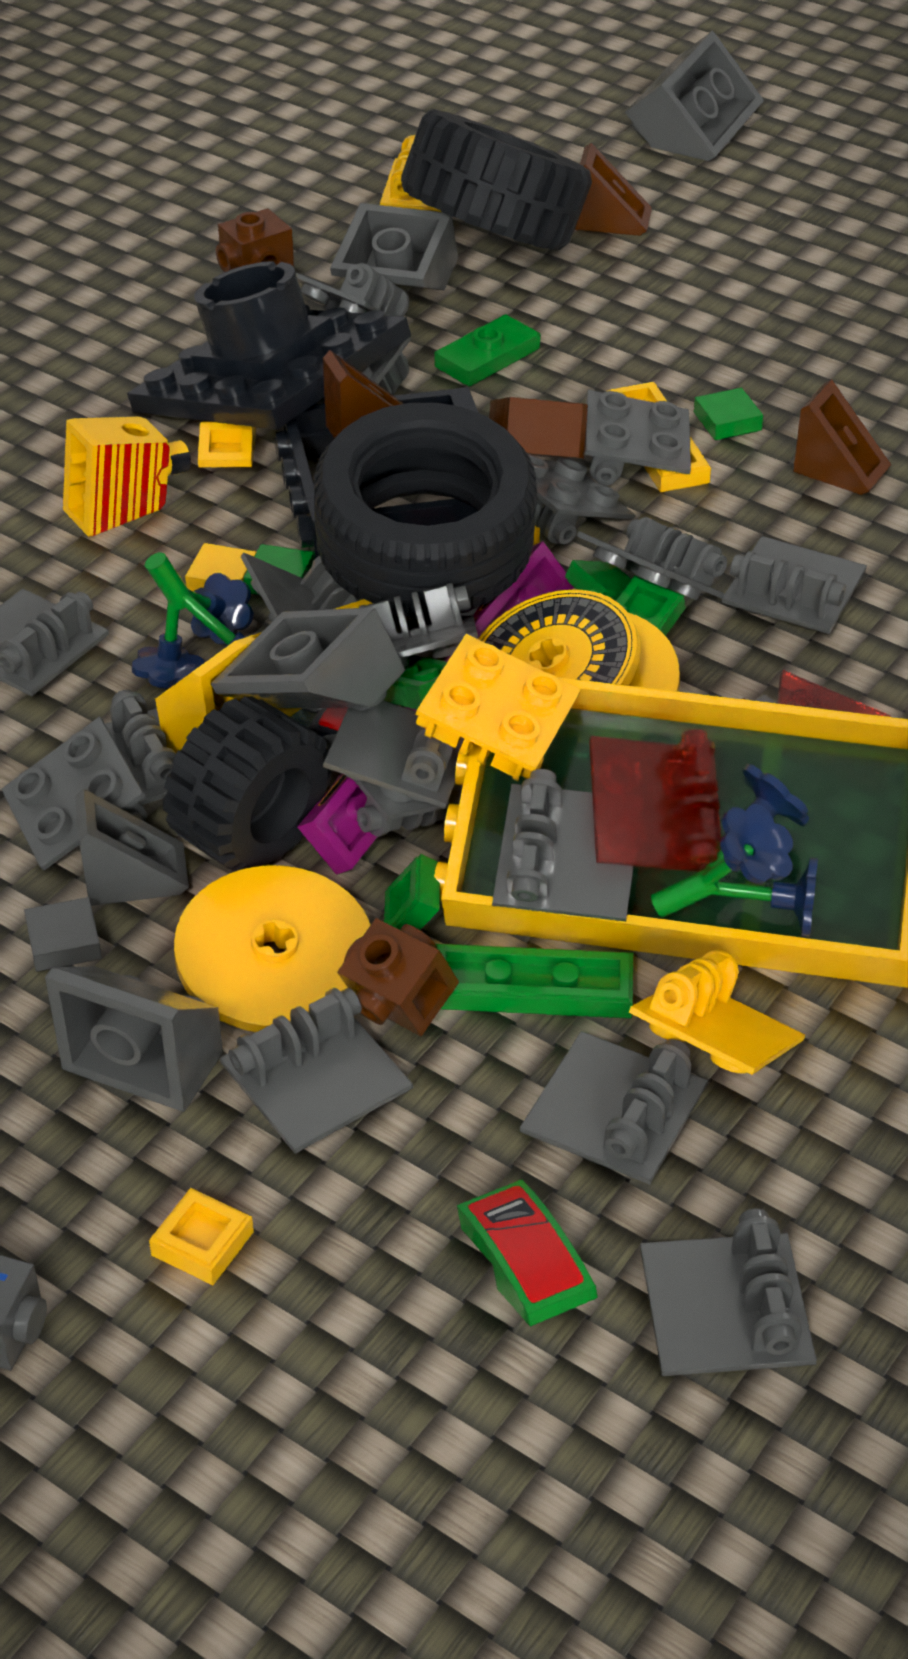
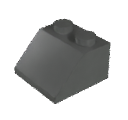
M360 203L330 267L331 275L346 278V272L352 265L365 263L395 285L444 291L458 260L452 216L443 212Z
M375 607L282 612L211 685L216 694L240 700L244 696H253L258 700H264L275 708H307L310 711H318L324 708H353L354 710L361 711L372 708L382 702L387 695V690L401 676L405 669Z
M96 966L52 967L45 976L63 1070L185 1112L223 1054L218 1007L209 1005L197 997L182 996L147 984L137 977L123 976Z

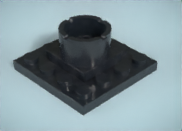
M275 262L249 264L212 278V283L203 284L195 292V303L208 341L202 345L192 346L183 350L178 355L179 359L168 367L159 368L146 374L143 378L144 382L129 391L127 396L133 412L278 430L325 397L323 357L329 350L361 372L411 337L407 317L384 315V312L380 310L365 313H349L345 308L341 307L326 311L311 310L304 303L296 272L291 264L284 262L277 265Z

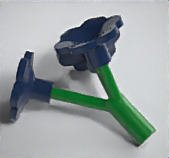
M159 552L151 555L146 560L145 568L168 601L165 633L159 636L158 647H144L138 650L137 659L133 660L131 669L135 676L148 678V682L155 687L170 688L205 663L201 657L189 654L182 647V637L178 635L180 610L186 608L193 614L191 628L195 635L201 638H211L217 644L226 645L224 648L235 640L245 638L238 630H244L250 626L254 613L248 604L251 590L244 581L238 579L230 580L228 576L222 573H214L207 578L203 588L192 591L187 588L167 556Z
M747 764L742 770L745 776L744 782L755 793L756 799L745 810L733 807L723 814L721 822L725 835L721 839L720 851L703 870L651 894L653 906L658 915L664 918L711 895L771 901V908L793 910L800 925L801 938L810 939L818 857L809 858L807 868L797 883L773 881V887L719 881L731 871L742 872L747 880L755 884H762L769 878L782 880L788 876L793 869L791 858L788 855L793 848L792 836L784 826L774 823L773 819L776 815H781L800 826H805L810 820L807 815L809 812L807 806L798 797L791 794L789 789L779 779L769 773H763L752 764Z

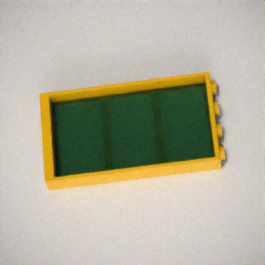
M557 677L581 689L545 753L540 769L555 773L557 776L556 783L564 790L643 798L626 922L492 906L511 784L522 785L526 778L521 777L519 782L512 779L513 776L490 766L495 755L493 752L489 754L484 764L477 762L482 747L473 743L466 756L458 752L455 784L462 785L463 788L459 805H448L444 826V841L450 842L452 845L448 863L438 862L434 877L440 883V901H442L446 926L690 959L702 958L706 953L713 950H723L733 956L737 965L908 988V719ZM747 764H752L763 773H769L779 779L789 789L791 794L798 797L809 809L807 815L810 820L805 826H800L781 815H776L773 819L774 823L784 826L792 836L793 848L788 855L791 858L793 869L788 876L782 880L769 878L762 884H755L747 880L742 872L731 871L719 881L773 887V881L797 883L807 868L809 858L818 857L810 939L801 938L800 925L793 910L771 908V901L711 895L664 918L658 915L653 906L651 894L703 870L720 851L721 839L725 835L721 822L723 814L733 807L745 810L756 799L755 793L744 782L745 776L742 770Z

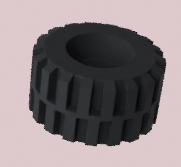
M244 696L241 701H238L234 698L225 702L219 711L214 709L204 717L203 723L198 728L194 727L186 737L187 741L182 749L177 751L172 761L174 766L165 781L164 788L168 792L163 798V811L168 813L166 821L169 827L176 831L177 835L235 872L251 867L266 866L267 864L274 865L283 858L287 851L294 849L303 836L297 827L324 797L331 781L332 771L323 767L329 752L326 749L327 743L323 737L262 699L258 700L253 696Z

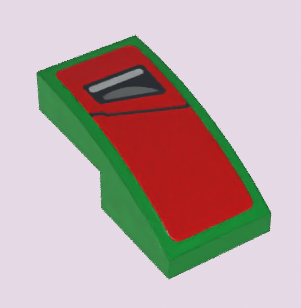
M523 1179L457 1205L461 1230L491 1262L497 1290L530 1327L598 1298L596 1285L570 1240L547 1207Z

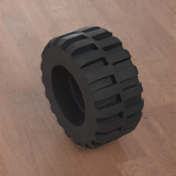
M437 109L429 110L422 116L401 175L403 190L409 193L411 197L422 201V203L436 208L447 215L459 218L466 223L489 230L492 233L550 250H561L570 242L592 184L590 170L569 158L507 132Z

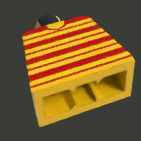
M139 416L73 418L66 420L63 511L90 537L161 510L166 504L168 476L188 472L190 469L191 458L186 444L181 440L168 443V439L147 419Z

